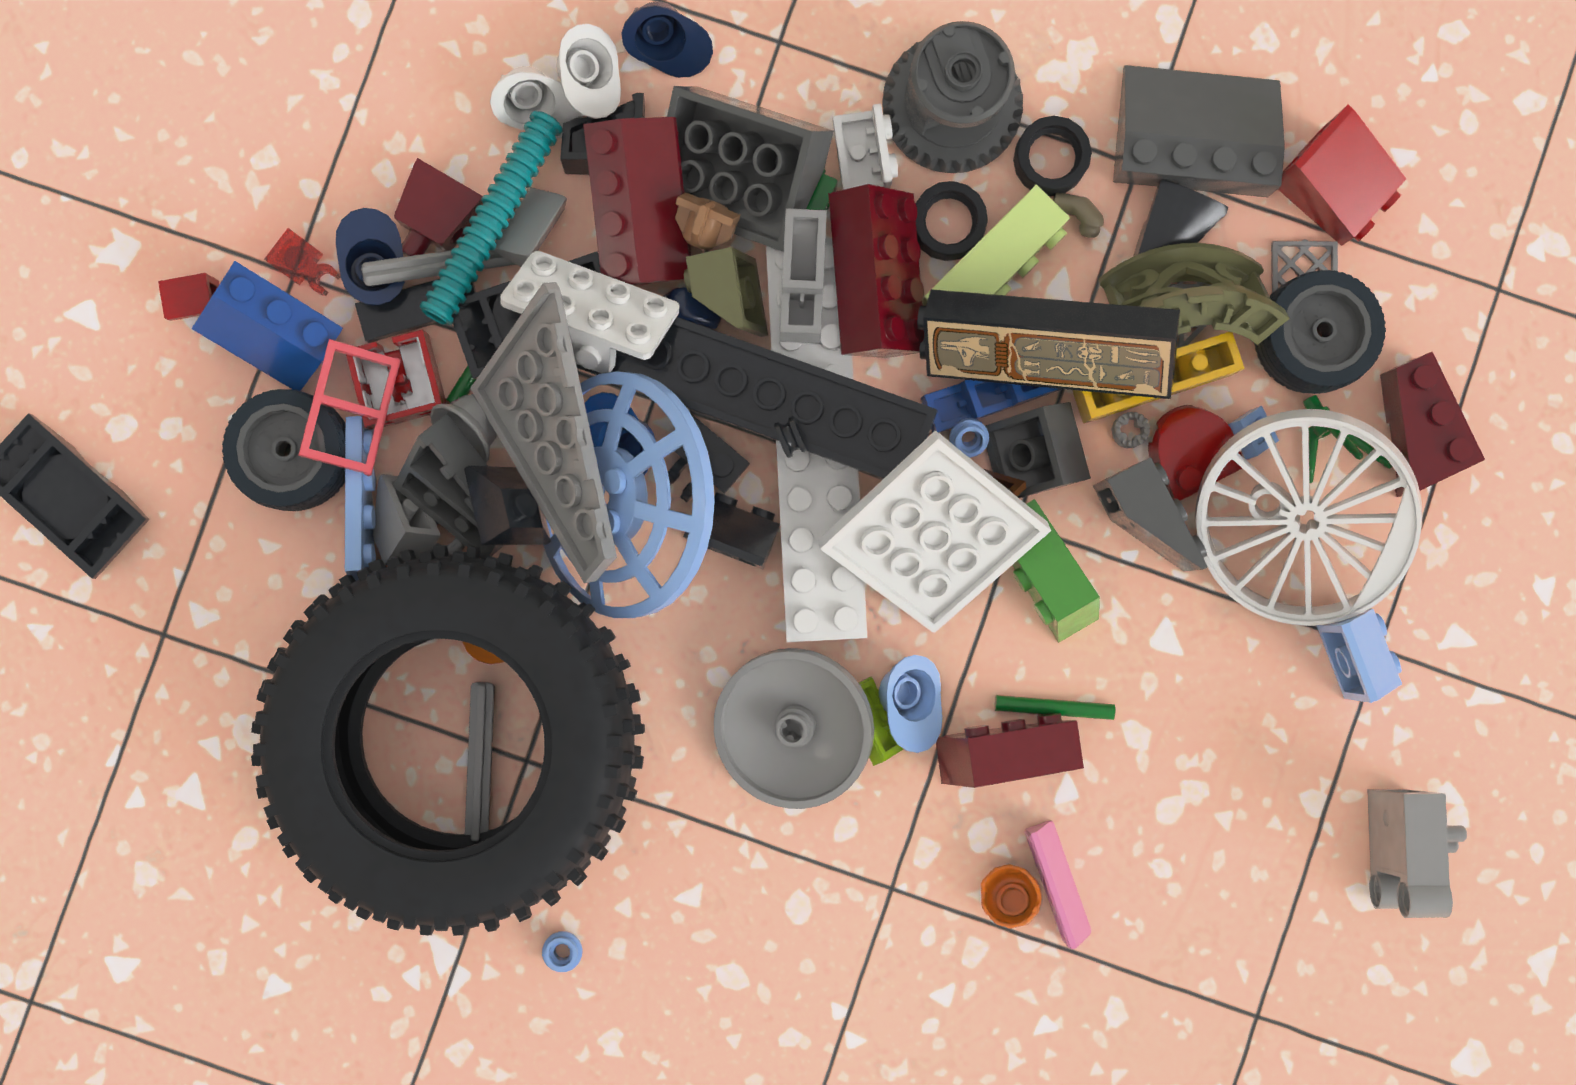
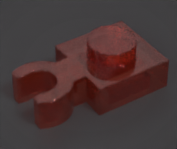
M289 228L286 229L264 258V260L298 285H301L304 279L308 277L310 287L322 296H327L329 292L320 285L321 276L330 274L337 280L340 279V273L331 265L325 263L317 264L323 253Z

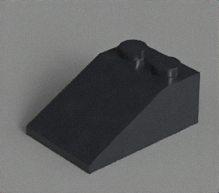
M716 492L714 496L713 526L707 549L764 570L780 527V523L773 521L775 514L753 506L750 513L736 507L737 499ZM685 532L683 536L686 540L688 538V532Z

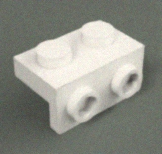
M881 103L873 104L871 111L833 116L832 123L842 190L866 184L891 189L892 178L898 177L896 154L888 153L886 139H892V125L890 115H883Z

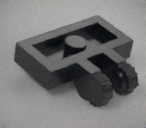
M691 414L700 429L709 454L713 484L725 494L748 468L750 463ZM683 446L674 451L680 458L668 471L670 485L677 481L682 471L688 466ZM691 482L682 490L680 496L686 503L692 498Z

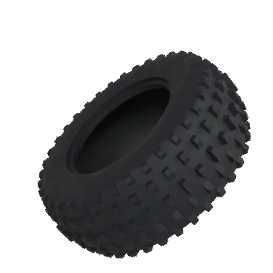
M433 546V551L421 552L420 559H416L414 550L401 551V557L397 556L387 560L388 567L385 566L382 559H377L368 563L369 568L366 567L357 572L359 580L356 581L352 575H345L340 578L341 584L337 583L328 590L332 598L329 599L325 594L318 596L313 601L314 604H311L303 612L308 620L306 622L295 620L291 625L292 629H289L283 637L289 646L287 648L278 647L274 657L271 658L267 669L273 671L274 675L272 679L263 680L258 691L256 700L265 704L263 711L256 712L255 721L252 722L251 733L260 734V743L253 744V755H251L252 766H261L262 774L256 776L258 799L268 797L270 805L263 808L266 817L269 818L266 821L270 830L280 827L282 834L277 839L282 846H285L282 851L287 858L297 855L300 859L295 865L304 873L303 877L309 883L319 879L321 882L318 888L325 894H329L328 899L338 904L342 899H346L344 906L352 911L358 906L356 916L367 920L373 913L372 919L384 923L388 918L387 928L399 931L402 925L403 928L415 930L416 926L419 925L420 935L426 936L432 935L434 930L448 931L449 927H452L453 936L465 935L467 929L479 927L480 923L484 924L488 932L496 931L500 926L499 920L508 918L511 914H515L519 922L532 916L530 907L539 903L542 899L551 907L558 903L561 899L558 891L567 886L568 880L579 886L588 877L584 870L591 864L590 858L592 856L602 861L609 851L604 846L611 839L608 832L610 830L618 833L622 831L626 823L622 819L626 812V808L622 806L623 800L634 801L638 790L634 789L637 779L631 776L632 769H642L644 756H641V746L635 745L634 735L643 734L645 732V724H641L640 714H633L632 703L641 700L639 689H635L634 683L626 684L623 670L631 667L628 659H624L622 653L614 655L609 644L616 638L612 630L607 629L606 626L598 629L589 618L596 609L591 604L586 605L583 602L577 605L569 599L567 595L572 587L564 581L553 585L550 582L547 583L541 580L540 576L543 568L538 565H532L528 569L521 566L518 568L512 567L513 555L500 552L498 558L487 556L486 559H480V548L469 546L467 552L454 551L453 556H449L447 546ZM433 639H451L467 642L493 653L506 662L528 687L536 702L542 720L544 758L540 777L533 794L516 818L497 828L480 833L479 841H472L471 835L432 830L405 817L382 795L370 774L365 759L363 722L368 701L377 682L393 662L404 653Z

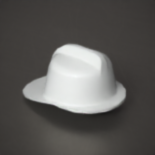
M591 24L576 25L568 30L561 40L556 63L558 77L561 80L565 98L576 111L583 116L593 119L606 118L616 110L621 97L616 46L610 36L600 27Z
M522 66L511 70L506 75L502 74L491 93L490 105L496 118L510 127L525 131V123L531 121L529 117L532 111H541L549 114L560 123L562 129L563 123L578 117L583 118V115L576 111L565 98L561 82L546 77L542 71L534 67ZM562 133L560 136H555L556 139L562 138Z

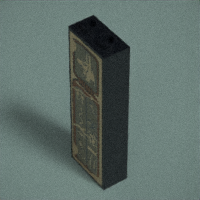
M931 289L927 305H921L918 312V330H924L923 342H920L919 354L920 359L926 360L927 376L1171 399L1180 310Z

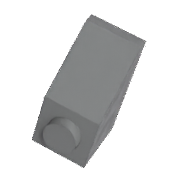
M381 474L377 486L376 526L373 529V538L382 561L385 565H388V559L397 556L401 557V551L414 550L416 559H420V553L431 551L441 535L433 518L393 486L398 476Z

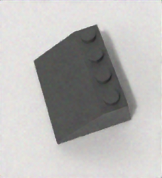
M1124 65L1113 182L1157 187L1159 181L1164 179L1196 191L1266 198L1281 187L1285 143L1280 80Z
M673 86L667 117H676L684 193L713 200L724 205L728 210L740 214L741 216L734 232L735 235L784 252L786 208H807L823 174L834 131L698 86Z

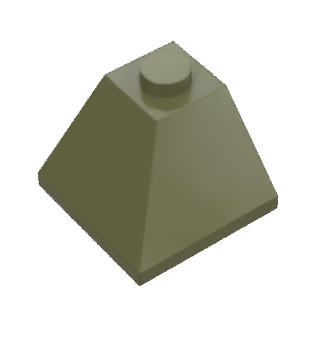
M733 247L686 257L688 269L684 270V281L688 292L692 293L693 298L737 329L759 337L768 336L755 258Z

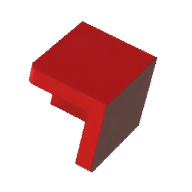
M200 273L158 281L164 318L174 321L200 316L219 286V280L207 273Z

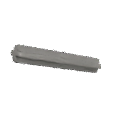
M451 250L365 262L361 268L365 285L372 286L439 276L440 269H446V259H452L453 256L451 255ZM492 250L489 251L490 259L483 261L484 269L517 265Z
M489 682L472 683L470 690L465 835H471L472 841H479L480 833L489 830L495 686Z

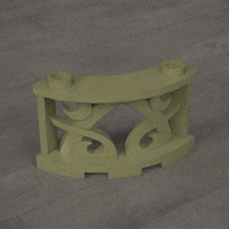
M1181 243L1151 249L1123 261L1099 278L1100 286L1104 288L1109 304L1180 310L1178 335L1191 332L1192 326L1212 325L1213 330L1233 332L1248 338L1258 345L1290 319L1286 310L1271 300L1260 278V275L1264 272L1262 265L1242 252L1220 245ZM1186 281L1212 284L1210 286L1185 289L1168 287L1171 283Z

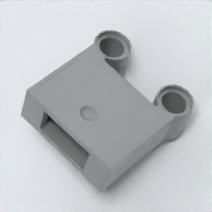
M1367 789L1371 872L1369 892L1373 907L1375 909H1399L1404 918L1450 917L1453 909V898L1450 888L1448 853H1456L1458 851L1459 842H1464L1467 839V830L1462 825H1447L1446 793L1410 789Z

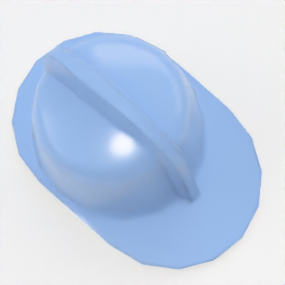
M919 655L904 657L892 670L885 674L880 682L879 700L887 712L890 733L897 745L906 751L919 753L930 749L937 742L941 733L940 674L935 664L927 657Z

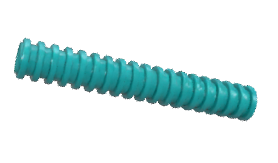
M541 111L531 112L529 117L531 121L526 122L524 125L525 132H520L518 135L519 142H515L512 145L513 153H508L506 156L507 163H502L500 166L501 174H496L493 179L495 184L489 185L487 189L489 195H483L481 199L483 205L476 207L475 212L477 216H471L469 219L471 226H466L463 230L465 236L458 238L457 244L459 247L451 250L453 257L452 259H446V269H440L438 273L440 279L433 281L432 286L434 290L427 292V302H421L420 308L422 312L432 320L443 325H452L454 321L452 315L458 314L460 311L458 304L465 302V292L470 293L472 290L471 282L478 280L477 271H483L485 267L483 261L490 259L489 251L495 250L497 246L495 240H501L503 236L501 230L507 229L509 226L507 219H513L515 215L513 209L519 208L521 205L519 198H525L527 194L525 188L532 186L533 180L531 178L537 177L539 173L537 167H542L545 163L543 157H547L551 153L549 146H555L557 142L555 136H560L563 129L560 123L549 114Z

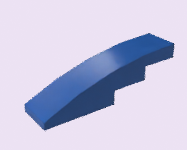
M964 380L959 384L926 394L920 399L923 405L938 410L931 430L932 433L935 430L941 433L952 429L960 420L966 418L978 420L1062 389Z

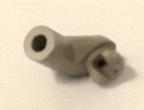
M1055 193L1053 201L1066 214L1075 215L1081 222L1079 226L1080 234L1088 238L1097 237L1100 233V227L1104 225V218L1091 200L1083 196Z

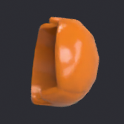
M1011 864L993 868L982 880L981 905L985 914L996 925L1010 929L1025 926L1039 913L1042 901L1041 889L1038 881L1028 870Z

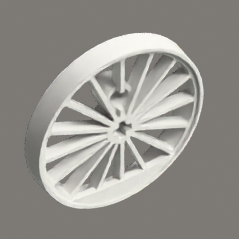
M1298 409L1262 418L1243 428L1220 448L1208 465L1201 480L1196 499L1195 521L1197 536L1202 541L1207 552L1204 560L1217 583L1230 597L1248 610L1267 619L1292 625L1315 626L1336 623L1355 617L1377 605L1397 587L1409 570L1416 555L1421 535L1423 513L1421 494L1416 477L1406 458L1385 435L1369 424L1346 414L1321 409ZM1320 426L1337 429L1340 431L1314 495L1310 496L1308 427ZM1290 427H1302L1303 496L1301 497L1270 434L1274 431ZM1348 434L1362 439L1375 448L1320 501L1322 492ZM1264 437L1290 494L1279 484L1270 482L1238 452L1254 440ZM1381 455L1389 461L1399 475L1396 479L1329 505ZM1230 460H1234L1260 483L1253 488L1251 494L1216 482L1219 474ZM1399 487H1404L1397 513L1335 514ZM1215 491L1248 503L1252 516L1209 517L1208 503L1211 492ZM1264 494H1271L1279 500L1280 504L1275 510L1267 512L1257 506V499ZM1307 510L1313 511L1314 520L1310 519L1307 524L1300 523V515L1304 516ZM1393 523L1385 543L1334 525ZM1280 525L1219 551H1216L1209 531V526ZM1329 533L1381 551L1372 571ZM1285 534L1239 580L1230 573L1221 561V559ZM1295 538L1270 598L1267 599L1247 588L1245 585ZM1320 538L1367 579L1359 594L1349 599L1347 598ZM1302 540H1304L1305 606H1294L1276 602ZM1311 540L1341 600L1340 602L1312 606Z

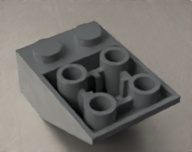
M1150 457L1093 485L1109 519L1183 572L1203 570L1208 567L1204 560V557L1207 556L1206 549L1197 535L1192 536L1185 524V521L1188 520L1187 512L1178 499H1172L1166 487L1169 484V479L1160 463L1154 464Z

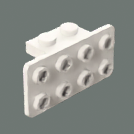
M534 251L530 254L500 296V303L504 308L522 314L543 283L556 282L562 295L576 364L600 373H609L613 370L616 362V350L643 360L651 358L679 314V304L674 300L542 251Z

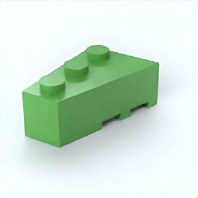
M1033 499L1027 505L1048 522L1051 531L1013 564L1015 570L1012 573L1020 588L1024 592H1029L1040 619L1045 625L1049 626L1057 642L1060 643L1099 620L1100 596L1036 500Z

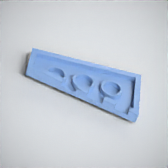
M362 416L346 417L345 458L365 464L374 430L364 427ZM374 467L371 476L345 468V572L347 575H352L356 581L359 580L357 572L366 567L369 568L368 563L376 560L373 538L376 514L372 498V491H375L376 488Z

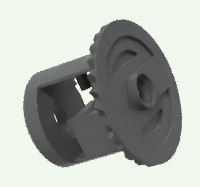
M956 21L934 29L922 41L916 42L911 48L902 53L900 58L893 64L886 79L882 108L883 115H890L892 140L909 159L933 171L964 173L989 164L999 157L1010 145L1020 126L1023 113V93L1020 79L1015 73L1012 54L1004 40L993 30L979 23Z

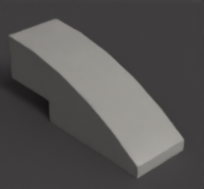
M786 208L780 342L820 343L827 210Z

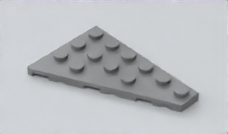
M556 282L543 283L470 389L583 583L595 582L617 558L561 291Z

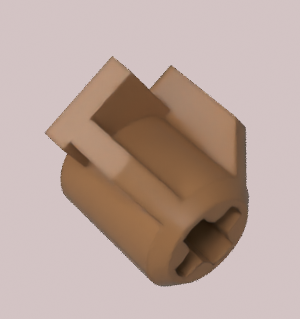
M688 193L677 197L676 205H679L675 219L688 244L700 249L711 250L732 240L741 216L740 214L728 210L727 207L718 202L699 198Z

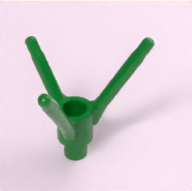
M1313 395L1302 402L1306 409L1330 411L1328 406L1323 407L1317 395ZM1320 426L1308 428L1309 483H1312L1314 480L1318 440L1330 434L1337 439L1340 433L1337 429ZM1348 434L1343 443V446L1358 460L1363 458V453L1359 449L1366 454L1375 449L1352 434ZM1382 455L1376 459L1377 462L1388 469L1393 467Z

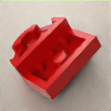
M1193 405L1179 406L1166 412L1157 421L1156 425L1158 428L1152 442L1148 443L1149 458H1152L1154 464L1158 462L1164 468L1169 479V484L1166 487L1173 500L1178 499L1181 501L1198 492L1203 475L1211 460L1220 448L1234 436L1230 426L1221 417L1204 408ZM1230 460L1219 474L1216 482L1241 470L1242 467L1234 460Z

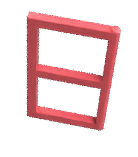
M329 339L298 456L371 476L400 359ZM335 351L390 367L379 410L323 395ZM321 404L376 419L365 464L309 449Z

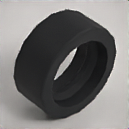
M1055 115L1039 118L1027 126L1016 144L1013 158L1015 172L1022 184L1029 190L1038 185L1050 197L1054 196L1055 193H1066L1077 186L1089 168L1092 150L1089 138L1082 127L1071 119ZM1042 135H1060L1068 140L1074 148V166L1065 176L1056 179L1044 178L1035 172L1031 166L1029 159L1030 147Z
M956 181L939 182L926 189L916 202L918 211L916 218L917 241L920 249L930 257L943 261L959 260L983 238L988 223L986 205L979 193L968 185ZM951 198L967 206L972 217V227L965 239L958 243L945 244L938 242L930 235L926 226V216L934 203L941 199Z

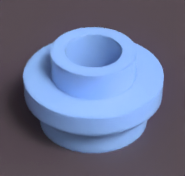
M966 418L960 420L952 427L949 434V442L971 458L981 454L986 449L989 442V433L981 421ZM969 431L975 433L972 441H962L964 433Z
M559 931L550 935L542 948V957L545 964L556 972L571 971L579 964L583 954L580 940L577 936L567 931ZM560 944L568 946L570 955L565 958L558 956L556 946Z

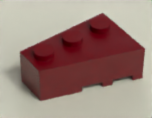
M1433 351L1380 374L1386 424L1389 423L1391 441L1409 463L1420 491L1485 460ZM1404 487L1395 489L1396 497L1403 495Z
M1061 713L1037 716L1038 723L1026 724L1025 719L1001 722V728L989 729V725H980L964 728L965 733L939 736L936 748L941 784L977 788L1084 769L1077 720H1062Z

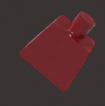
M417 158L394 214V219L401 226L409 230L402 243L403 253L407 256L425 254L430 244L437 246L443 251L452 250L457 245L458 238L464 237V228L471 226L469 223L471 216H477L475 209L478 205H483L481 201L483 196Z

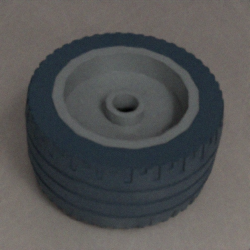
M1318 270L1304 273L1291 279L1270 295L1272 301L1286 310L1290 319L1258 345L1254 343L1260 364L1263 365L1268 375L1273 377L1280 385L1300 393H1327L1354 383L1374 365L1384 346L1386 321L1384 320L1385 316L1379 300L1376 299L1375 294L1363 282L1344 272ZM1317 328L1320 330L1322 337L1318 334Z
M292 389L262 392V394H257L253 398L248 399L247 402H244L237 409L236 413L232 415L231 420H229L223 435L224 441H222L224 466L231 481L252 501L277 510L302 511L323 504L340 491V488L343 487L345 483V468L298 456L313 395ZM321 404L309 449L345 458L346 423L333 407ZM290 444L291 452L288 456H285L286 448Z

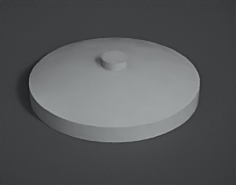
M785 648L769 651L751 659L729 679L719 696L715 708L714 738L718 754L726 770L745 791L755 798L777 807L805 809L817 807L836 799L858 779L868 762L873 747L874 721L866 694L848 670L833 659L820 653L805 649Z

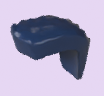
M686 287L675 288L663 295V297L674 300L679 304L678 318L715 330L721 322V317L693 298L692 293H689Z

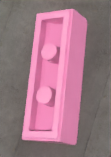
M1046 821L1026 828L1025 835L1062 941L1072 950L1077 948L1091 934V927L1055 825L1052 821Z

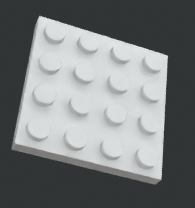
M935 430L818 541L823 552L931 632L935 633L1045 537L1051 529L1044 518Z

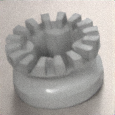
M1127 412L1113 422L1111 428L1112 437L1121 447L1126 449L1135 448L1148 439L1150 425L1148 424V419L1143 414ZM1129 420H1133L1134 427L1139 428L1141 432L1139 435L1133 436L1132 441L1127 440V434L1120 430L1121 426L1127 425Z

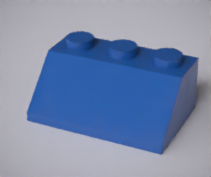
M236 261L233 262L192 327V330L292 390L298 391L303 389L322 363L329 339L335 341L343 327Z

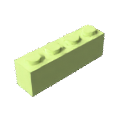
M1035 185L932 290L1006 296L1012 289L1007 283L1017 273L1024 278L1039 262L1035 255L1044 246L1052 250L1065 237L1067 232L1063 227L1070 217L1038 185ZM930 291L922 300L923 306L927 305Z

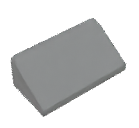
M531 187L525 198L521 201L520 207L516 209L513 219L508 221L509 226L507 229H503L501 240L495 241L497 246L492 251L522 267L532 252L539 251L565 210L567 198L561 194Z

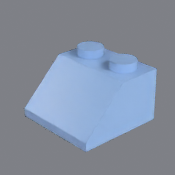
M1373 608L1347 620L1316 625L1344 699L1372 703L1402 685L1399 673L1402 671L1401 664L1393 651H1389L1384 637L1387 635L1385 622L1378 613L1375 614Z

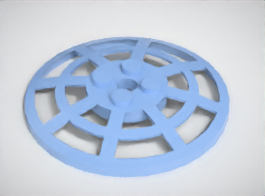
M616 371L598 374L584 380L580 385L583 395L596 386L608 384L622 385L613 409L594 410L587 413L589 426L597 422H609L603 445L601 447H594L603 493H605V490L609 493V502L606 504L614 545L618 548L627 565L616 570H606L597 581L589 582V595L580 587L568 571L559 552L562 549L567 557L568 555L555 533L552 534L548 521L547 525L551 542L543 546L556 575L561 581L572 587L570 593L579 602H584L586 605L591 604L596 609V613L608 617L639 618L657 613L672 604L688 588L697 574L706 554L713 526L714 484L709 454L700 429L689 410L676 394L661 382L646 375ZM636 390L653 400L670 419L675 428L673 432L657 442L640 421L627 414ZM622 428H625L634 435L644 449L635 458L628 451L618 447ZM682 446L687 457L691 476L692 515L670 510V480L664 457ZM650 467H652L656 484V505L648 503L647 485L643 474ZM644 520L654 523L646 545L641 553L638 554L631 539L637 534ZM668 527L688 532L686 546L680 561L668 581L661 587L647 566L653 561L660 550ZM636 577L649 595V598L630 606L605 605L603 582L617 583Z

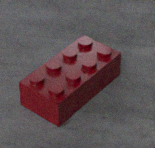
M871 184L828 193L841 355L891 358L919 353L920 342H923L924 330H918L917 320L919 308L921 305L923 306L924 288L920 279L919 259L921 249L917 241L916 218L918 211L914 201V193Z

